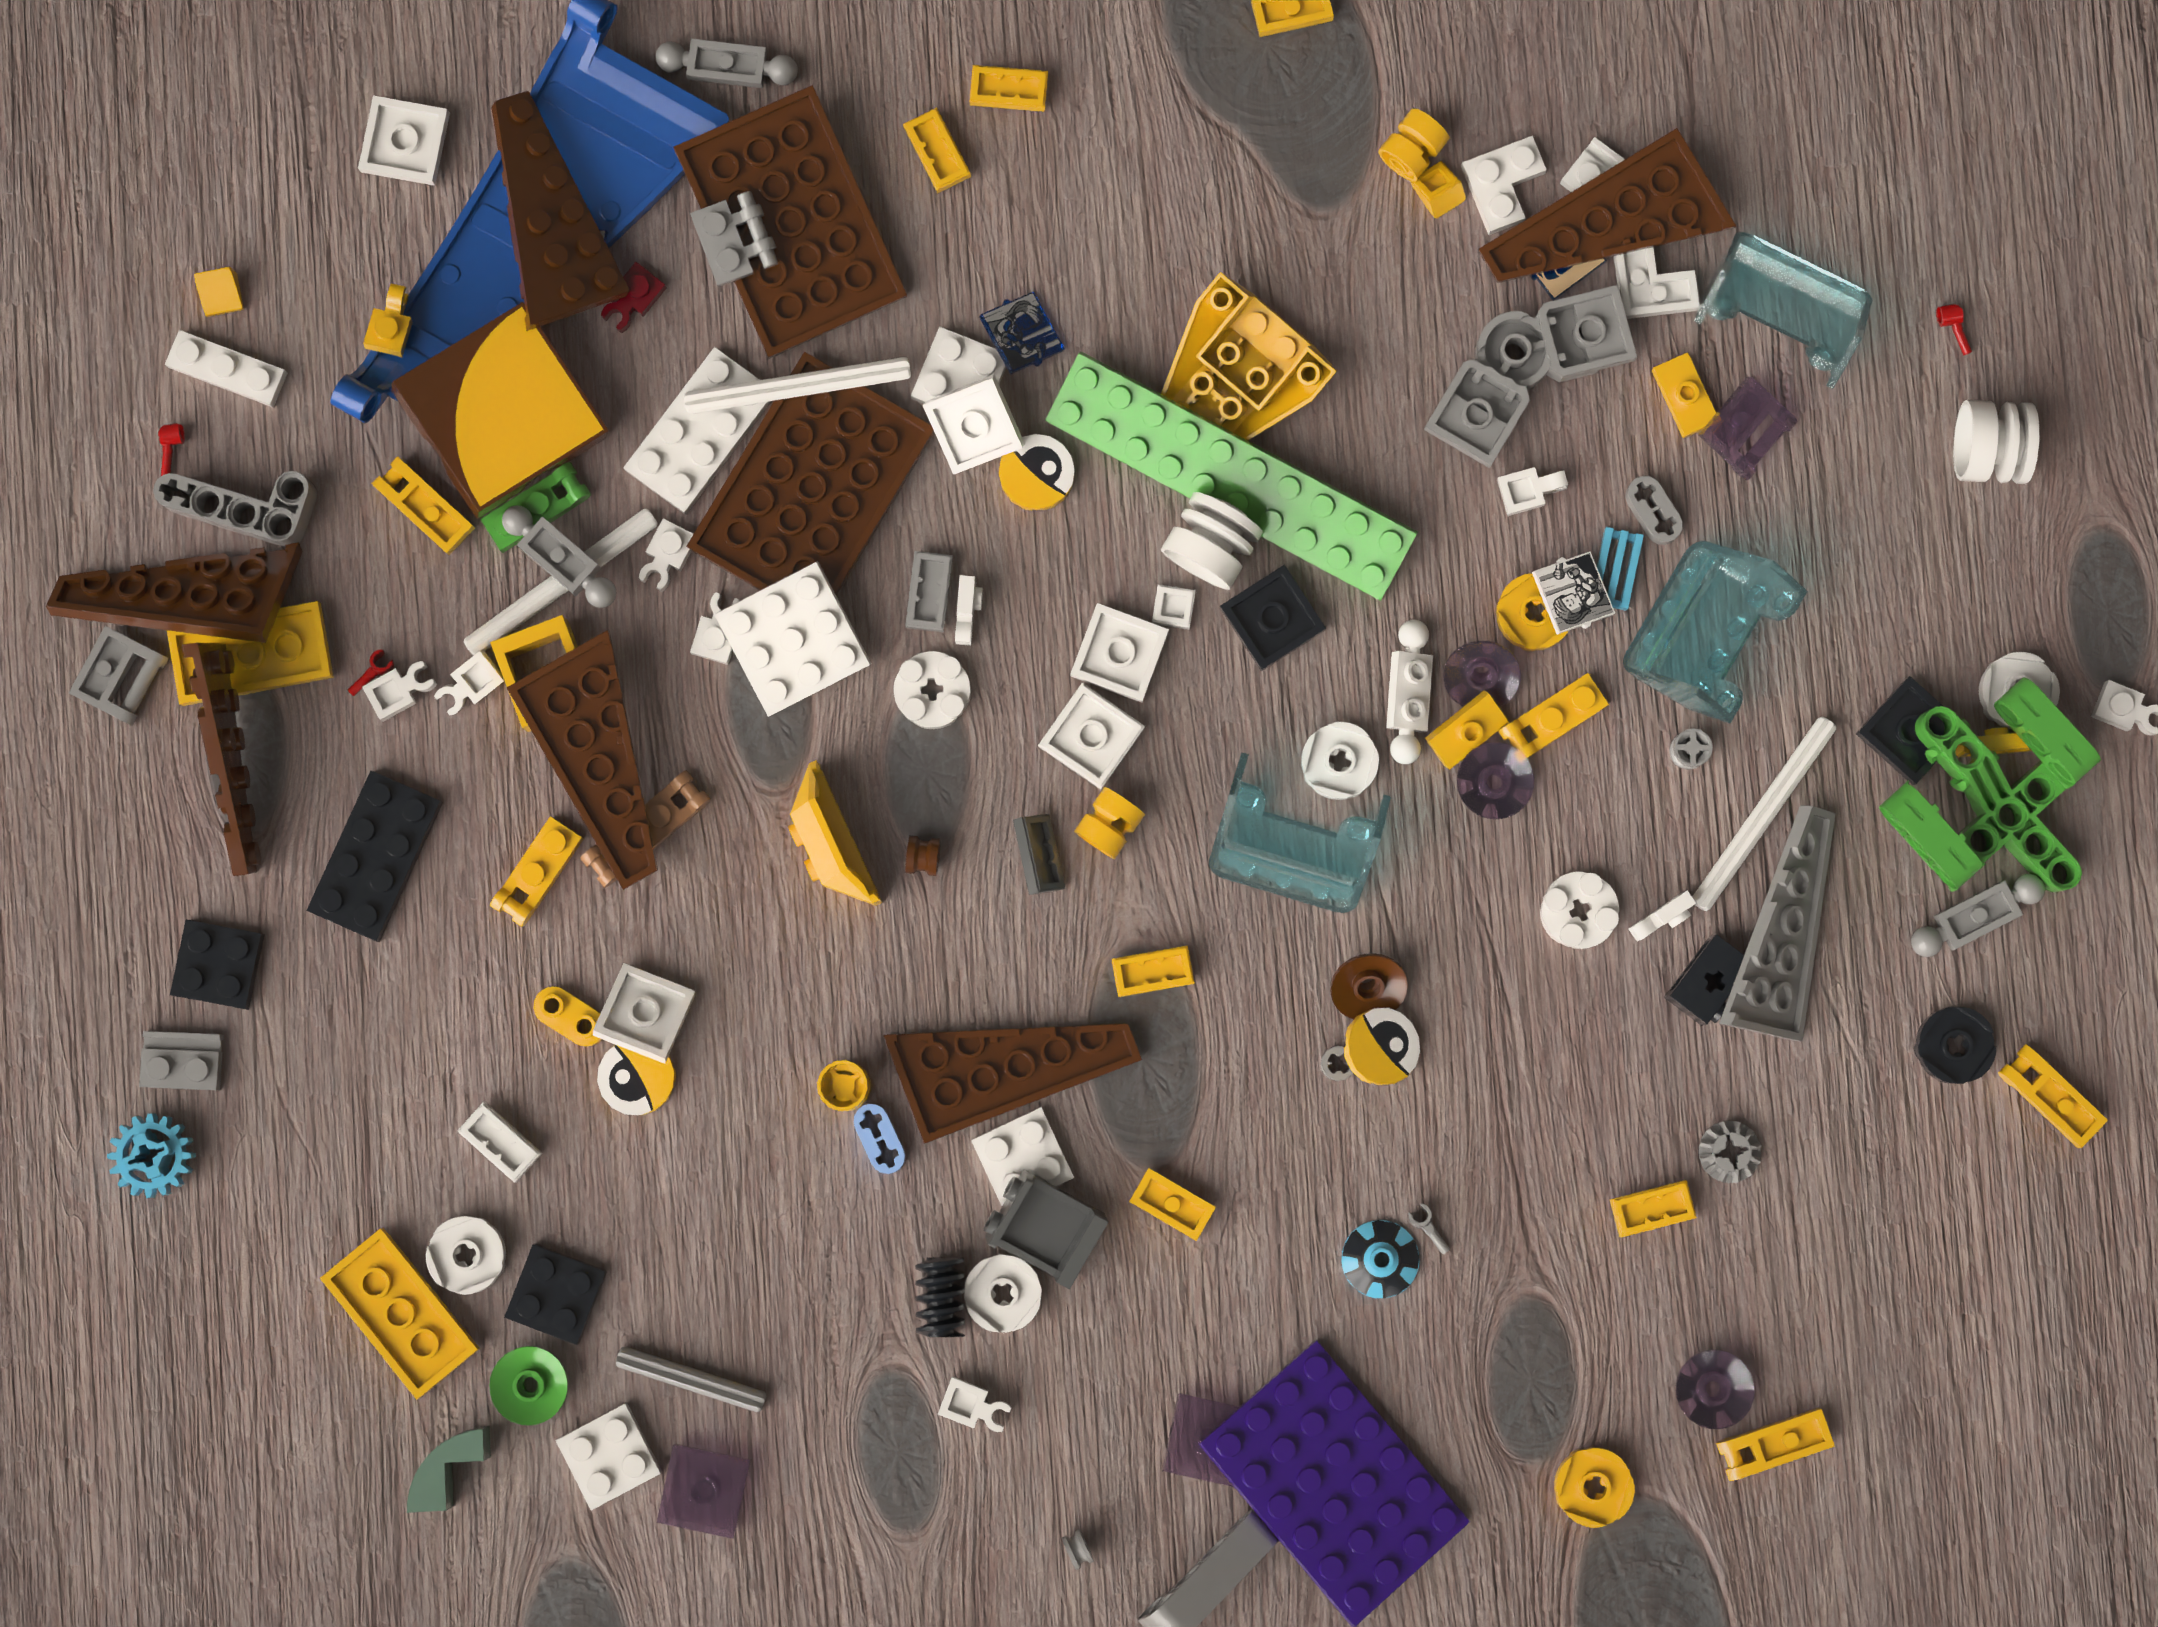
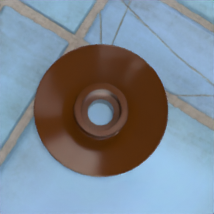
M1376 953L1362 954L1347 960L1337 969L1330 984L1331 998L1335 1007L1343 1015L1353 1020L1356 1016L1374 1008L1396 1010L1404 1001L1408 989L1406 974L1401 965L1388 956ZM1366 979H1372L1370 982L1367 983L1362 982Z

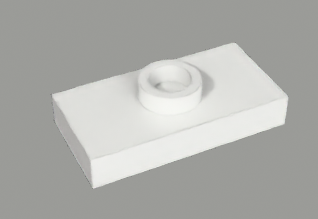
M483 1102L458 1129V1132L514 1183H517L543 1154L486 1102Z

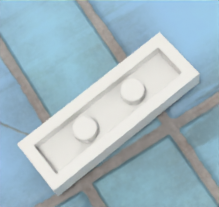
M181 330L178 331L165 362V365L170 369L273 408L288 374L282 368Z

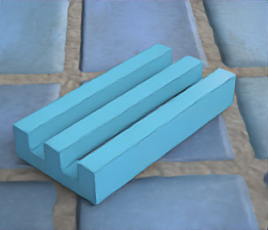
M1606 527L1596 567L1603 581L1611 539L1618 540L1607 594L1613 608L1626 611L1629 607L1644 535L1638 533L1631 534L1629 531H1617L1614 528ZM1626 542L1632 543L1622 595L1619 601L1615 600V594Z

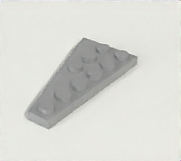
M1800 805L1719 1024L1787 1040L1803 1041L1836 813L1814 806Z

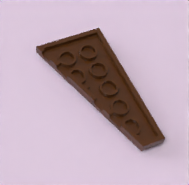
M525 91L496 100L491 109L497 147L501 151L504 169L502 172L503 185L507 188L509 201L507 211L515 262L518 263L521 283L519 287L521 299H524L526 317L524 318L526 331L626 297L630 290L530 92Z
M299 542L285 545L283 550L266 552L265 547L250 549V554L228 557L225 553L169 560L165 561V566L147 568L145 564L130 566V571L109 574L106 570L62 575L59 576L46 608L51 616L266 643L303 551Z

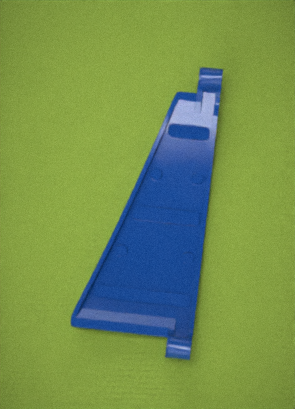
M571 0L567 10V21L563 33L530 94L599 231H605L604 240L608 248H610L685 175L673 147L728 123L729 117L721 110L603 45L602 43L617 14L618 6L609 0ZM497 151L456 222L408 294V302L403 315L411 317L413 323L403 357L370 350L358 369L352 374H346L338 382L331 396V405L363 423L369 422L388 396L398 401L391 391L392 381L521 302H524L520 294V271L518 263L515 262L507 211L509 203L507 188L504 187L502 179L504 169L501 151Z

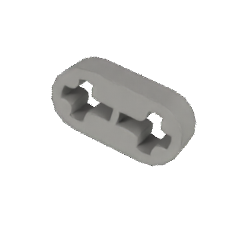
M1650 476L1635 478L1629 484L1625 494L1629 508L1652 542L1658 545L1672 543L1682 531L1683 522L1679 513L1655 478ZM1640 485L1643 489L1650 488L1653 493L1649 500L1654 508L1651 509L1644 499L1637 501L1635 498L1636 493L1639 491L1637 486ZM1655 512L1658 513L1664 522L1670 519L1673 523V526L1669 529L1671 535L1668 536L1664 531L1659 534L1657 533L1655 527L1659 522L1654 514Z

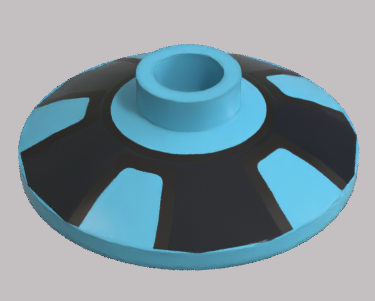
M1385 1220L1370 1221L1357 1227L1345 1241L1341 1256L1342 1268L1348 1282L1360 1293L1372 1298H1389L1406 1290L1415 1279L1419 1268V1251L1413 1237L1400 1225ZM1384 1252L1388 1255L1389 1262L1385 1267L1376 1266L1374 1262L1376 1254Z

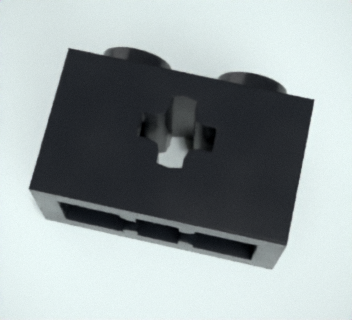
M1717 934L1709 936L1664 998L1699 1025H1707L1710 1020L1717 1023L1722 1017L1726 1006L1725 1000L1731 993L1744 955ZM1716 974L1718 977L1715 983L1719 988L1706 990L1708 981L1704 977Z

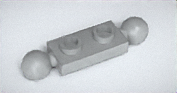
M691 38L689 51H684L680 44L672 41L661 44L656 51V62L661 69L667 72H676L683 66H687L686 76L688 80L763 88L764 76H769L778 85H788L796 79L798 74V66L793 58L788 55H778L771 61L766 60V47Z
M512 506L504 512L502 525L506 532L513 536H524L517 546L575 597L584 588L586 599L594 607L605 608L614 602L616 598L614 584L607 578L594 577L601 567L544 517H541L533 525L530 511L523 506Z
M2025 874L2015 881L2013 889L2010 890L2006 881H2001L1934 915L1933 917L1938 928L1924 926L1917 929L1912 935L1911 946L1915 953L1922 957L1936 955L1941 950L1944 941L1947 942L1951 951L1956 950L2022 916L2023 913L2018 904L2032 905L2038 903L2045 894L2044 882L2034 874Z

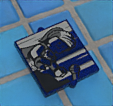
M1034 291L1013 301L1006 299L1001 306L979 316L1010 375L1031 365L1038 367L1043 360L1065 350Z

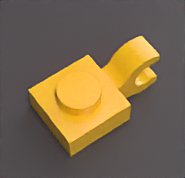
M391 283L387 293L385 311L373 308L363 342L365 349L403 357L413 323L411 317L403 315L409 297L405 293V286Z

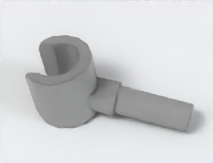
M1421 1203L1420 1206L1428 1215L1427 1219L1421 1223L1416 1222L1409 1212V1221L1415 1228L1423 1229L1443 1255L1450 1248L1431 1222L1432 1213L1430 1208Z

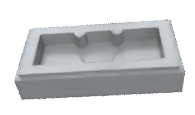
M921 551L914 552L905 623L906 628L944 632L953 555Z

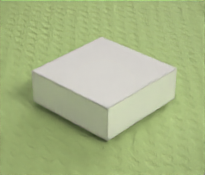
M1158 585L1152 623L1190 630L1196 590Z

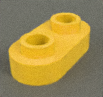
M547 987L538 993L534 1000V1012L541 1022L580 1046H593L602 1040L593 1036V1029L601 1014L599 1011L559 987ZM555 998L559 1002V1009L555 1013H550L546 1005L550 999ZM587 1019L591 1022L592 1028L589 1033L582 1034L579 1031V1024L582 1020Z

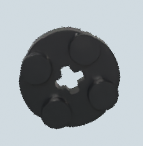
M1946 1007L1933 1012L1923 1021L1917 1032L1914 1052L1923 1069L1931 1077L1943 1083L1964 1084L1979 1079L1992 1066L1996 1056V1046H1994V1037L1992 1035L1994 1032L1987 1019L1977 1011L1967 1007ZM1959 1035L1963 1038L1961 1045L1965 1048L1963 1054L1955 1052L1951 1055L1948 1052L1949 1045L1947 1040L1949 1037L1955 1039Z

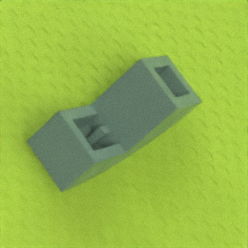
M490 1426L477 1427L457 1434L441 1443L425 1458L410 1486L407 1513L447 1511L453 1507L452 1462L485 1461L490 1458Z

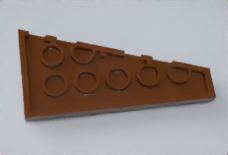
M1678 128L1482 246L1478 249V252L1496 282L1501 283L1734 229L1736 224Z
M606 630L508 686L507 690L622 889L625 890L658 871L610 630Z
M198 642L182 644L184 657H193L195 669H193V676L189 678L192 692H195L198 699H202L204 706L198 710V720L210 775L217 774L220 779L218 792L215 794L218 809L221 808L224 815H228L229 822L224 824L223 833L233 876L256 873V865L261 863V853L258 843L253 842L251 827L255 826L256 818L254 807L252 804H248L246 788H250V774L246 765L242 766L240 750L245 749V737L242 728L237 727L235 712L240 710V701L237 690L232 689L230 674L234 673L235 669L232 652L226 650V644Z
M1128 1024L883 1035L924 1144L1142 1060Z

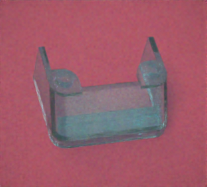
M1737 232L1728 246L1701 301L1694 321L1701 324L1707 313L1711 317L1723 321L1726 318H1735L1738 312L1769 326L1805 344V353L1809 357L1810 364L1822 371L1830 370L1826 386L1833 389L1863 337L1873 300L1862 288L1752 234Z
M1241 752L1209 858L1211 871L1223 879L1330 911L1346 913L1354 910L1358 905L1381 840L1391 797L1383 795L1374 821L1363 817H1349L1341 822L1338 833L1265 812L1267 799L1264 792L1257 786L1241 781L1249 754Z

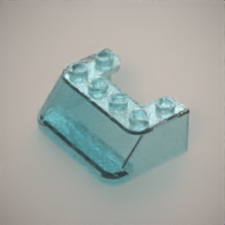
M1707 541L1697 542L1691 545L1683 554L1623 658V666L1636 679L1685 708L1731 723L1742 704L1743 693L1736 684L1724 680L1761 616L1776 621L1787 619L1796 612L1808 591L1774 560Z

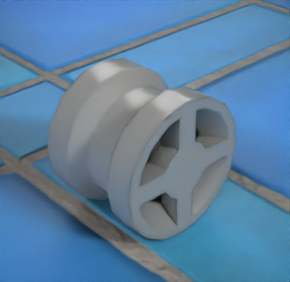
M1695 728L1686 729L1672 740L1669 748L1670 758L1675 765L1682 769H1696L1710 758L1713 749L1712 741L1702 730Z

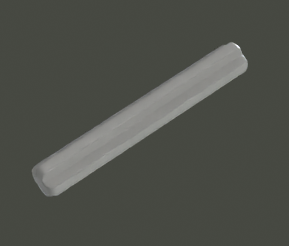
M626 1346L621 1347L616 1358V1366L754 1412H760L766 1400V1393L764 1391Z

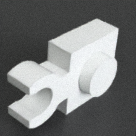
M663 518L645 551L654 560L641 569L639 579L645 583L651 573L658 572L661 575V580L657 585V589L662 592L666 590L670 583V575L668 573L670 568L673 567L681 571L691 553V550L686 546L693 533Z
M960 575L955 631V642L957 645L971 646L974 610L982 609L983 587H976L975 576Z
M715 592L710 602L713 617L710 619L701 616L690 653L728 665L733 649L714 615L721 611L719 608L721 594ZM734 598L733 604L739 602L740 600Z
M482 649L450 674L457 684L443 686L435 693L434 697L438 700L444 694L453 695L455 705L447 711L449 715H453L464 707L467 696L476 704L504 682V678L498 667Z
M419 661L412 664L407 671V675L403 677L400 671L395 668L362 686L378 718L382 722L415 705L416 701L412 693L416 691L428 692L436 687L437 683L433 679L427 680L425 683H419L417 680L418 673L427 668L425 662Z
M2111 680L2104 682L2091 715L2092 718L2124 731L2131 730L2133 724L2136 723L2139 730L2144 734H2158V728L2152 726L2148 720L2150 714L2158 716V705L2143 706L2141 703L2145 694Z
M1688 890L1682 892L1630 927L1629 931L1638 942L1666 923H1669L1671 928L1691 916L1687 909L1696 904Z
M952 1376L938 1415L971 1428H975L977 1420L980 1418L985 1420L989 1429L995 1432H1002L1004 1426L994 1422L992 1414L997 1409L1010 1413L1012 1407L1004 1401L986 1402L985 1399L989 1390Z

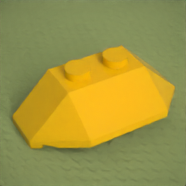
M817 760L809 763L790 813L794 823L789 825L788 829L796 846L799 847L804 844L810 858L805 860L804 864L812 881L820 879L821 884L826 888L875 906L883 903Z

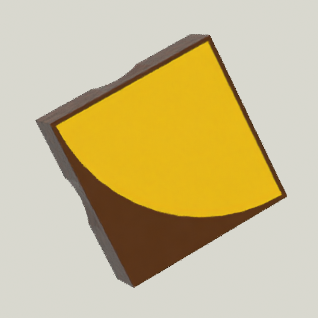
M521 302L392 381V393L420 435L436 450L444 464L447 475L477 519L523 491L538 476L568 463L606 439L609 432L542 329L537 327L526 331L524 319L526 317L524 302Z

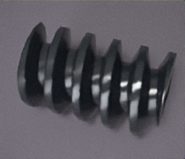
M927 1257L926 1261L915 1265L916 1270L926 1273V1277L915 1281V1285L925 1288L926 1293L916 1296L915 1299L917 1302L927 1305L926 1309L916 1312V1317L927 1321V1324L916 1328V1333L927 1337L965 1336L954 1331L955 1328L965 1325V1319L954 1315L955 1312L965 1308V1303L954 1299L955 1296L963 1294L965 1288L953 1283V1281L964 1277L963 1271L953 1268L954 1265L964 1262V1257Z

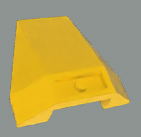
M1220 272L1194 305L1161 394L1249 441L1312 402L1336 374L1337 370L1309 340L1268 305L1230 277Z

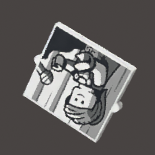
M1591 552L1567 560L1561 557L1555 564L1532 572L1557 635L1580 626L1586 629L1592 622L1615 614Z

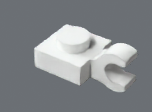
M1535 467L1501 476L1497 479L1507 516L1545 506L1543 494L1559 492L1567 489L1566 486H1568L1564 470L1538 478Z

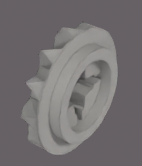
M1722 1121L1711 1126L1702 1136L1699 1144V1159L1704 1170L1712 1178L1724 1183H1738L1753 1175L1761 1162L1762 1145L1758 1141L1755 1132L1746 1125L1737 1121ZM1726 1135H1728V1139L1731 1140L1733 1146L1746 1148L1745 1151H1741L1740 1154L1735 1156V1168L1729 1158L1715 1157L1716 1153L1726 1149Z

